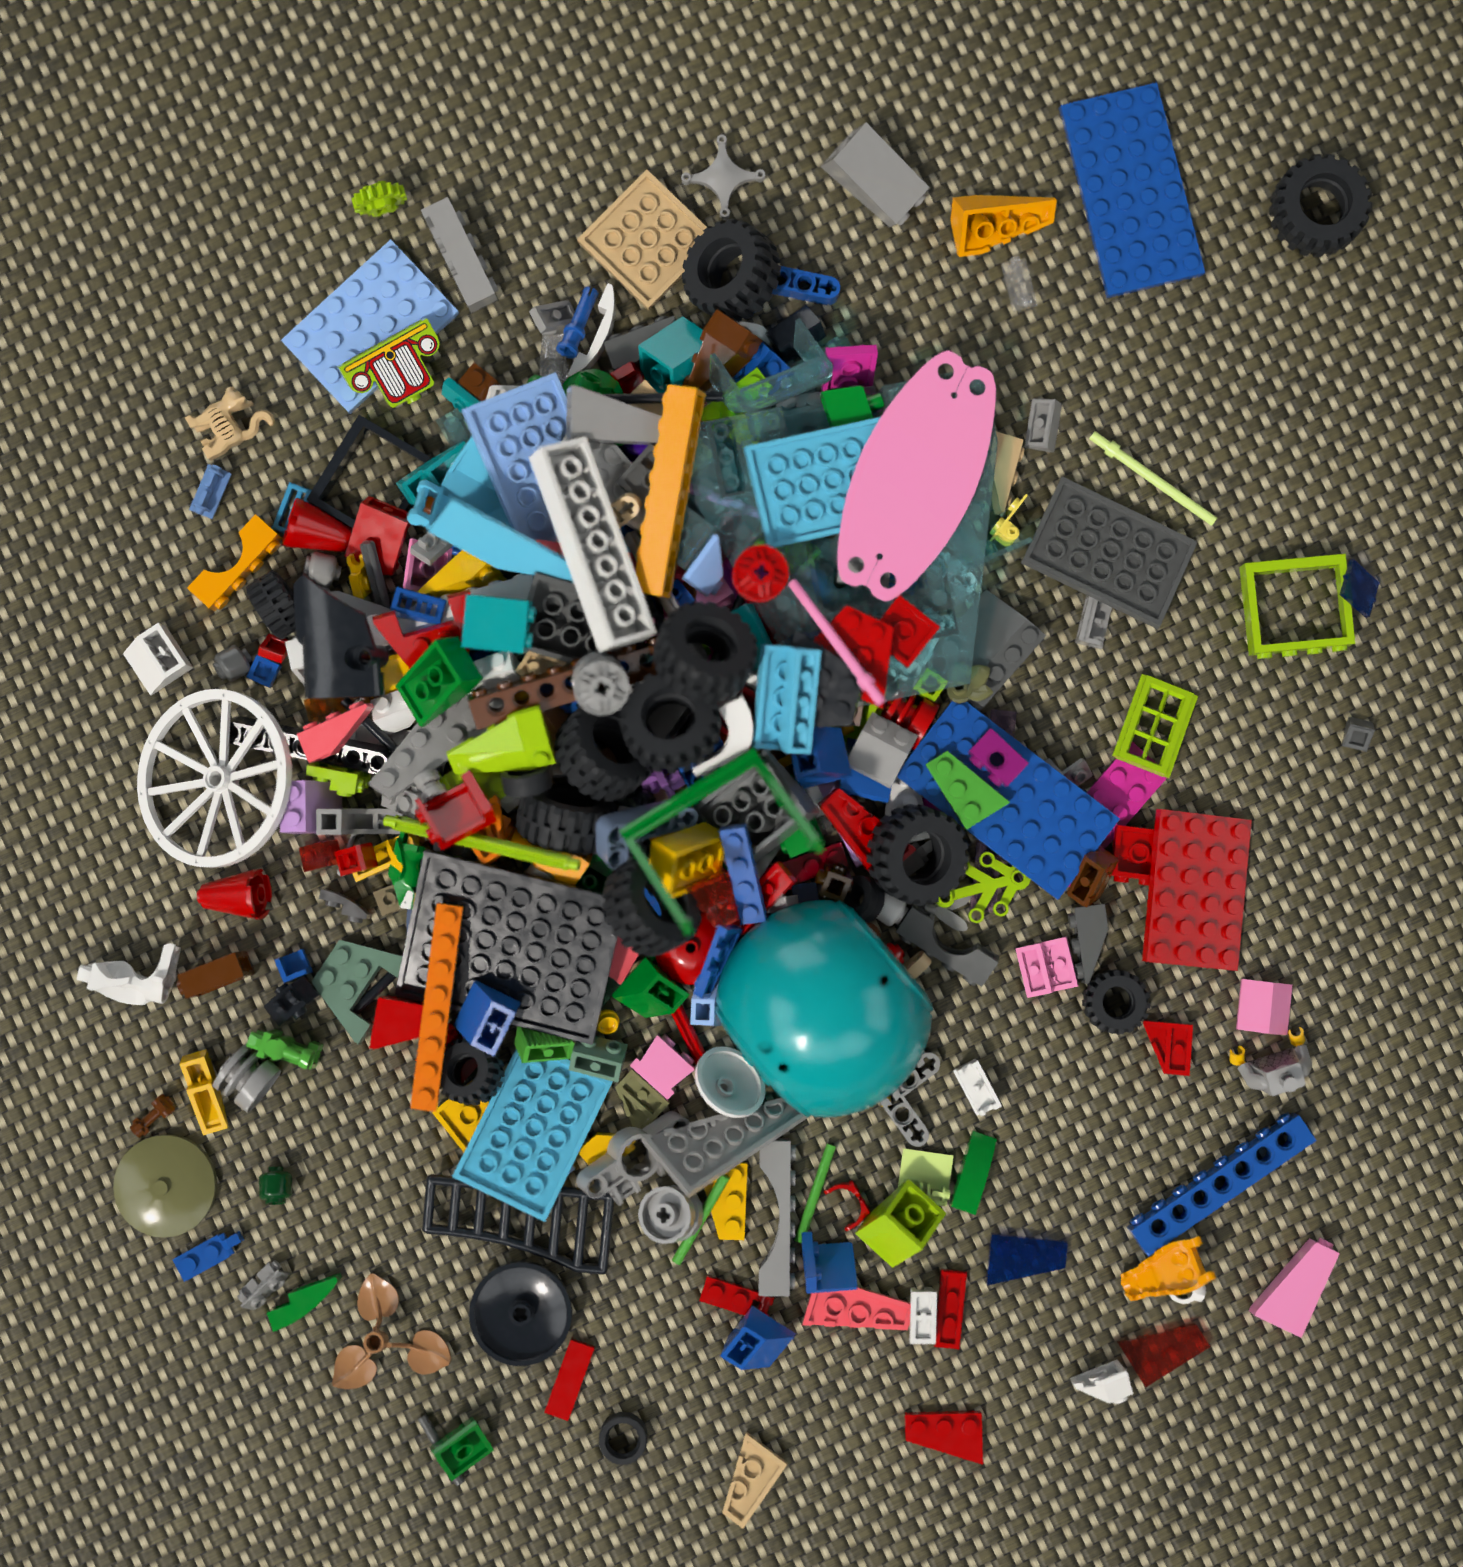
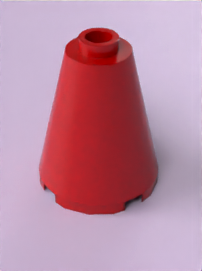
M295 499L288 518L289 522L284 532L282 545L290 548L345 552L352 534V528L303 499Z
M253 869L207 882L198 889L197 901L204 909L256 920L264 919L270 910L266 909V904L272 900L270 879L268 875L262 874L263 869Z

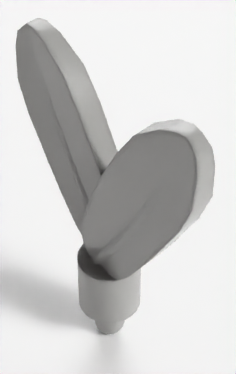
M971 896L954 900V903L947 908L928 903L922 906L957 931H966L968 929L966 922L951 912V910L966 905ZM947 897V898H945V899H943V900H941V901L944 902V903H945V902H948V901H949V897Z

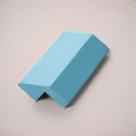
M761 644L751 742L752 748L776 749L790 754H811L821 650L788 645Z

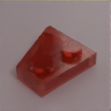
M719 871L685 886L687 892L695 896L698 901L697 906L702 912L706 913L707 919L713 927L717 928L718 925H728L739 920L729 871Z

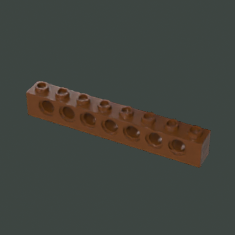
M658 635L649 637L645 643L639 645L635 643L621 647L622 650L604 652L613 655L619 661L623 660L628 663L625 672L629 685L634 684L636 681H644L643 676L649 673L652 676L658 675L656 671L657 666H655L653 658L647 664L639 662L642 654H654L653 648ZM581 658L571 661L572 664L568 666L554 665L546 669L547 672L541 674L536 672L524 674L521 676L522 679L514 682L511 679L500 681L496 684L497 687L490 689L479 687L472 690V694L468 695V703L477 730L493 724H500L507 720L508 715L519 710L539 705L541 711L577 701L573 686L566 685L564 681L566 677L572 675L574 666ZM598 682L599 690H605L603 682ZM543 683H551L554 686L553 690L549 693H543L539 688ZM519 690H524L529 695L525 700L520 701L514 697L515 693ZM493 698H501L504 701L503 705L499 708L492 707L489 702Z

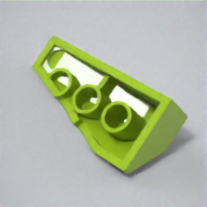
M539 705L513 712L507 716V720L497 726L494 724L489 726L487 732L478 737H471L447 751V757L454 774H463L469 770L471 773L533 770L556 763L554 745Z

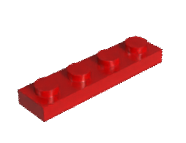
M781 861L776 862L759 880L766 912L797 882V879ZM737 905L721 920L723 925L735 924L743 929L738 941L756 924L741 925Z

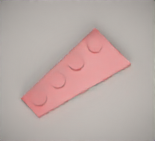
M858 1287L857 1290L811 1293L802 1325L908 1330L910 1324V1302Z

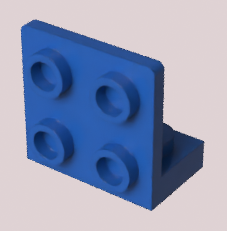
M802 1232L806 1294L857 1290L858 1284L852 1242L818 1244V1241L813 1242L812 1232Z

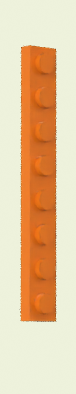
M437 903L410 1109L436 1112L438 1108L464 906Z

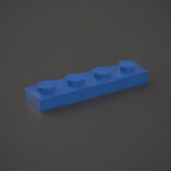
M747 825L723 826L719 832L741 925L764 922L767 919V912Z

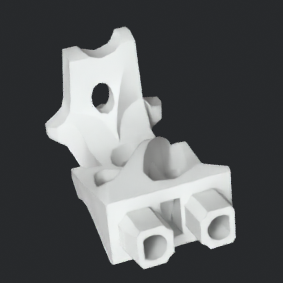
M172 943L164 945L160 962L154 973L148 978L135 973L131 965L125 961H107L88 964V966L80 965L77 980L87 982V989L95 990L118 1002L145 1005L153 1001L164 1004L176 981V969L181 947H177L176 944Z

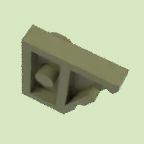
M633 1068L615 1087L619 1098L623 1101L625 1113L629 1117L632 1126L640 1129L652 1123L671 1102Z

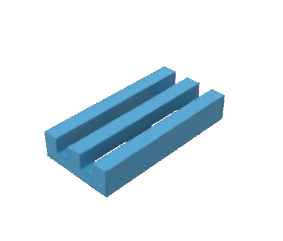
M289 482L272 529L284 534L289 522L288 518L284 528L280 525L294 490H297L295 499H301L303 493H305L304 501L308 502L306 499L312 490Z

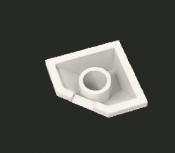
M1118 1360L1070 1378L1076 1389L1107 1403H1122L1128 1399L1127 1396L1133 1394L1127 1371Z

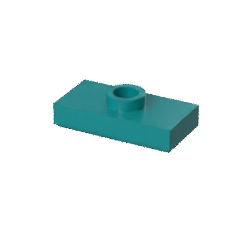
M448 377L443 382L441 395L449 400L460 413H462L461 410L481 402L451 377Z

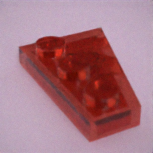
M1195 1323L1167 1329L1164 1332L1152 1335H1142L1131 1340L1117 1341L1145 1388L1210 1348V1345Z

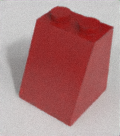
M390 995L378 997L369 1049H377L419 1038L424 1002Z

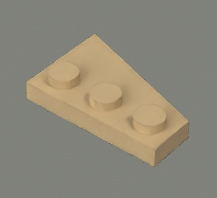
M748 1432L745 1433L742 1449L722 1512L742 1529L788 1464Z

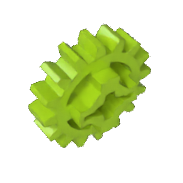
M378 181L375 184L364 186L359 190L360 193H354V197L351 198L355 213H360V215L367 213L368 216L372 215V217H380L383 214L394 212L399 208L398 205H404V201L407 200L403 185H399V183L391 184V182L386 183V181Z

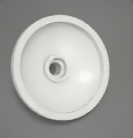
M715 1047L704 1053L696 1065L695 1080L700 1094L714 1110L725 1116L743 1118L753 1114L762 1105L765 1097V1083L758 1075L759 1072L754 1066L751 1067L742 1057L743 1054L739 1050L730 1047Z

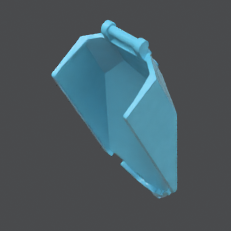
M472 436L451 463L440 487L428 480L419 482L417 487L418 495L414 507L409 511L407 517L408 522L412 525L426 527L428 532L497 569L534 575L537 572L574 583L564 556L511 528ZM428 496L434 498L430 514L423 512ZM624 541L627 551L631 553L629 547Z

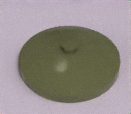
M174 1134L156 1135L140 1141L123 1156L114 1176V1198L121 1215L136 1230L153 1237H174L193 1229L208 1215L217 1194V1175L208 1154L194 1141Z

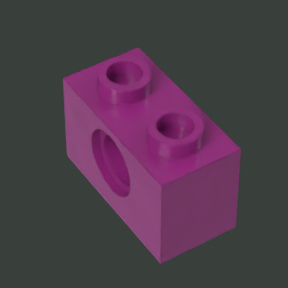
M991 728L968 751L971 755L969 760L979 769L984 767L990 773L988 778L998 787L1001 784L1007 787L1029 764ZM992 753H999L1003 757V763L1000 767H995L990 763L989 758Z

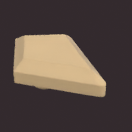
M528 651L515 672L519 676L530 672L541 674L547 672L546 669L554 665H561L563 667L566 662Z

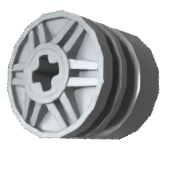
M599 652L589 653L582 657L574 666L571 676L574 694L580 706L586 711L596 715L611 714L620 709L626 702L629 694V681L621 662L613 655L608 653L599 654ZM598 682H603L605 690H599Z
M245 1044L223 1064L212 1086L219 1091L227 1084L223 1091V1095L226 1097L237 1090L238 1094L234 1103L249 1113L273 1086L281 1073V1069L269 1060L257 1067L256 1063L259 1059L256 1056L257 1051L248 1058L252 1048L247 1047Z

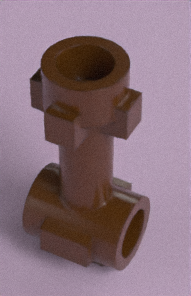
M164 1094L158 1096L151 1103L154 1109L144 1118L140 1119L137 1117L132 1121L133 1124L130 1126V1129L137 1137L146 1136L150 1132L148 1127L160 1116L166 1119L176 1110L174 1107L175 1103L169 1096L166 1097Z

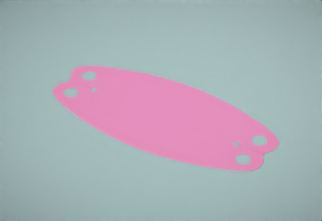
M945 351L928 361L890 403L862 450L846 496L837 557L839 575L842 581L852 586L862 584L870 588L872 595L883 601L892 600L902 594L920 577L947 544L973 498L987 457L996 399V387L992 372L980 366L967 367L960 356L951 351ZM947 363L952 366L954 374L950 379L944 380L939 377L938 368L941 364ZM975 379H979L985 384L984 393L978 396L972 394L969 388L970 383ZM956 392L957 398H952L951 393ZM878 553L883 555L881 560L876 558ZM852 557H860L863 560L864 569L861 572L853 573L849 570L848 562ZM886 572H890L896 577V584L890 589L884 588L880 583V577Z

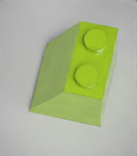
M908 1178L867 1215L855 1234L893 1268L924 1248L946 1215V1212Z

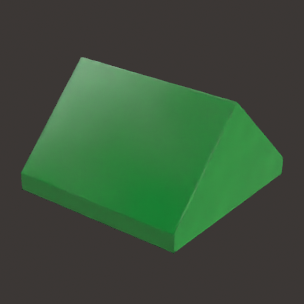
M473 1417L429 1447L451 1481L494 1451Z

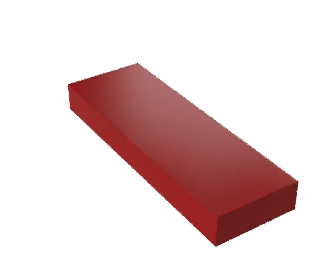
M941 1268L936 1313V1344H933L934 1347L960 1350L967 1278L966 1271Z
M571 1338L544 1413L569 1421L595 1346Z

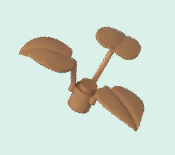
M373 1273L365 1279L361 1286L357 1306L364 1320L371 1321L377 1318V1323L373 1327V1332L365 1336L364 1348L359 1345H349L339 1352L335 1361L332 1386L340 1389H355L370 1383L377 1372V1364L370 1357L372 1353L381 1352L386 1348L411 1349L407 1356L408 1364L413 1371L423 1375L435 1373L451 1363L450 1350L444 1339L430 1330L417 1332L414 1335L413 1344L389 1342L388 1335L384 1331H380L379 1328L382 1323V1317H389L397 1310L399 1295L391 1283Z

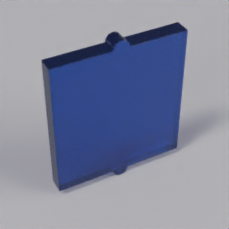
M1351 559L1349 560L1346 574L1343 575L1344 581L1339 595L1367 618L1370 617L1373 604L1376 602L1375 597L1380 582L1356 560Z

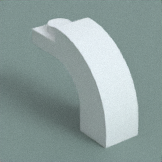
M742 692L732 699H727L719 704V710L729 728L728 737L725 744L710 756L704 757L702 764L699 766L696 763L692 764V770L697 778L702 775L705 778L716 771L717 767L726 765L749 750L753 735V723L750 708Z

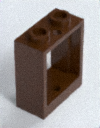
M247 951L234 952L178 974L177 988L182 996L185 995L186 999L199 997L255 975Z

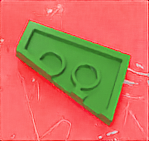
M948 751L925 764L965 830L1010 803Z

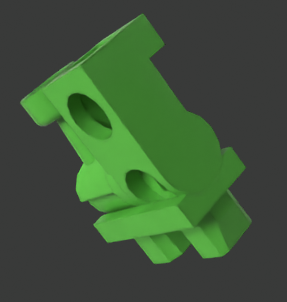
M277 1029L266 1032L258 1030L257 1032L252 1031L250 1033L246 1046L258 1050L257 1057L263 1059L271 1057V1060L281 1059L306 1070L316 1068L324 1044L316 1041L309 1042L308 1046L296 1042L291 1036H282L283 1032Z

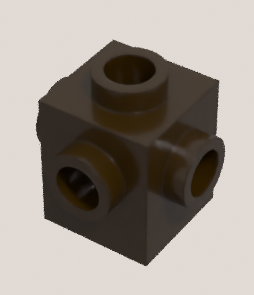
M826 862L824 868H820L815 877L819 894L827 900L844 901L846 894L849 895L853 887L850 871L845 865L834 862L833 865Z

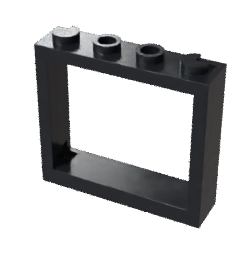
M358 415L306 499L311 505L352 529L355 520L324 501L368 430L422 463L432 459L361 415ZM404 498L398 508L409 512L413 509L414 505Z

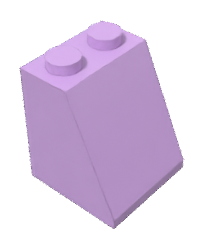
M292 781L289 801L280 821V833L315 834L316 809H343L342 796L337 795V791L329 790L330 782Z

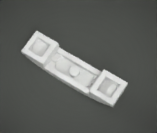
M609 283L598 304L599 313L604 314V318L588 354L585 355L579 352L574 359L568 373L569 377L579 371L591 369L605 350L603 342L608 341L607 339L611 336L616 307L613 286Z

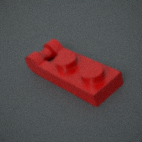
M707 1275L699 1301L745 1316L751 1308L753 1300L760 1302L758 1310L769 1316V1306L773 1305L775 1297L759 1296V1291Z

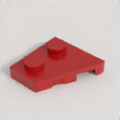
M1143 1020L1144 1028L1163 1073L1190 1076L1193 1025Z

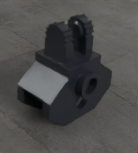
M306 975L290 985L284 983L274 991L276 996L264 1006L279 1027L292 1018L297 1020L308 1011L306 1007L321 996L309 983V978Z

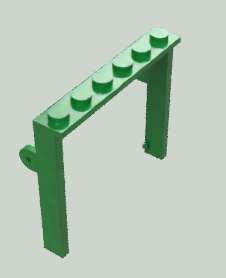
M754 748L742 753L731 762L719 767L713 773L695 782L692 786L674 795L666 802L651 809L648 813L619 830L627 846L686 936L693 932L691 919L685 918L635 840L753 767L756 769L769 787L777 804L781 809L784 808L808 840L807 847L809 850L814 849L817 854L824 851L820 838L757 755Z

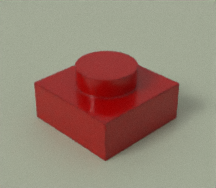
M269 633L260 645L258 655L282 664L288 655L285 642L289 640H281Z

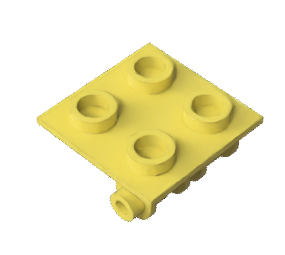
M1027 494L1022 500L1017 497L1004 513L1008 516L1005 520L1001 517L989 532L992 535L989 543L995 539L1001 545L1007 547L1012 545L1018 538L1019 529L1009 519L1027 498Z

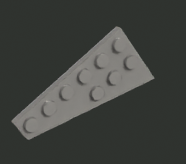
M468 695L426 726L420 727L417 722L372 778L369 786L388 800H391L413 786V780L418 774L429 769L437 770L438 767L448 762L447 751L471 737H478L487 732L488 727L477 730L468 703ZM493 698L489 702L494 708H499L504 703L501 698Z

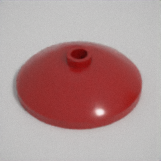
M703 910V913L700 914L702 916L701 924L698 927L697 933L694 937L690 938L689 942L665 954L655 955L659 967L676 982L687 985L695 984L704 966L718 925H723L715 915ZM688 943H693L696 946L694 952L687 951L686 945Z

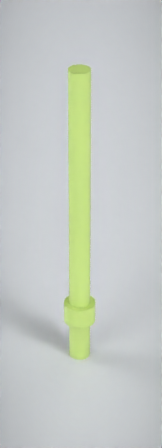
M1096 431L1091 435L1089 440L1104 449V453L1110 458L1115 457L1209 525L1212 526L1216 521V516L1121 450L1119 444L1113 440L1110 442Z

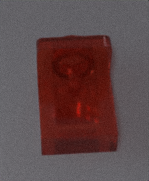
M338 840L321 841L300 847L299 852L304 872L338 865L335 852L340 850Z

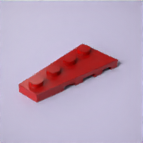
M834 788L817 805L868 870L872 866V864L867 862L866 854L870 853L871 849L867 847L868 841L873 840L875 834L872 831L875 826L879 827L882 823L840 788ZM907 844L904 850L903 861L917 850L911 844Z

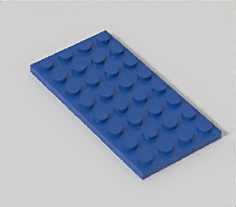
M1157 83L1061 105L1059 110L1106 297L1111 298L1203 276L1205 269Z
M952 701L903 764L897 775L898 779L941 812L954 818L957 824L964 828L925 764L946 751L951 753L1010 802L966 831L1056 900L1061 897L1078 875L1079 866L1085 854L1090 851H1096L1120 820L1119 817L968 702L956 703ZM990 728L1029 763L1007 787L1002 784L998 787L988 778L990 773L984 767L979 769L969 760L971 755L968 751ZM992 753L990 755V763L995 767H1000L1003 763V757L999 753Z

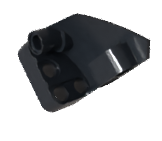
M302 574L293 587L296 637L303 648L305 698L384 696V672H381V668L387 665L389 655L385 647L375 644L366 614L334 597L314 583L306 574Z

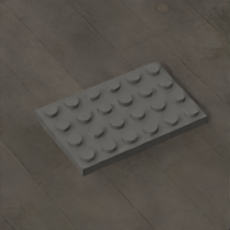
M1062 476L1021 564L1158 629L1166 615L1197 541Z

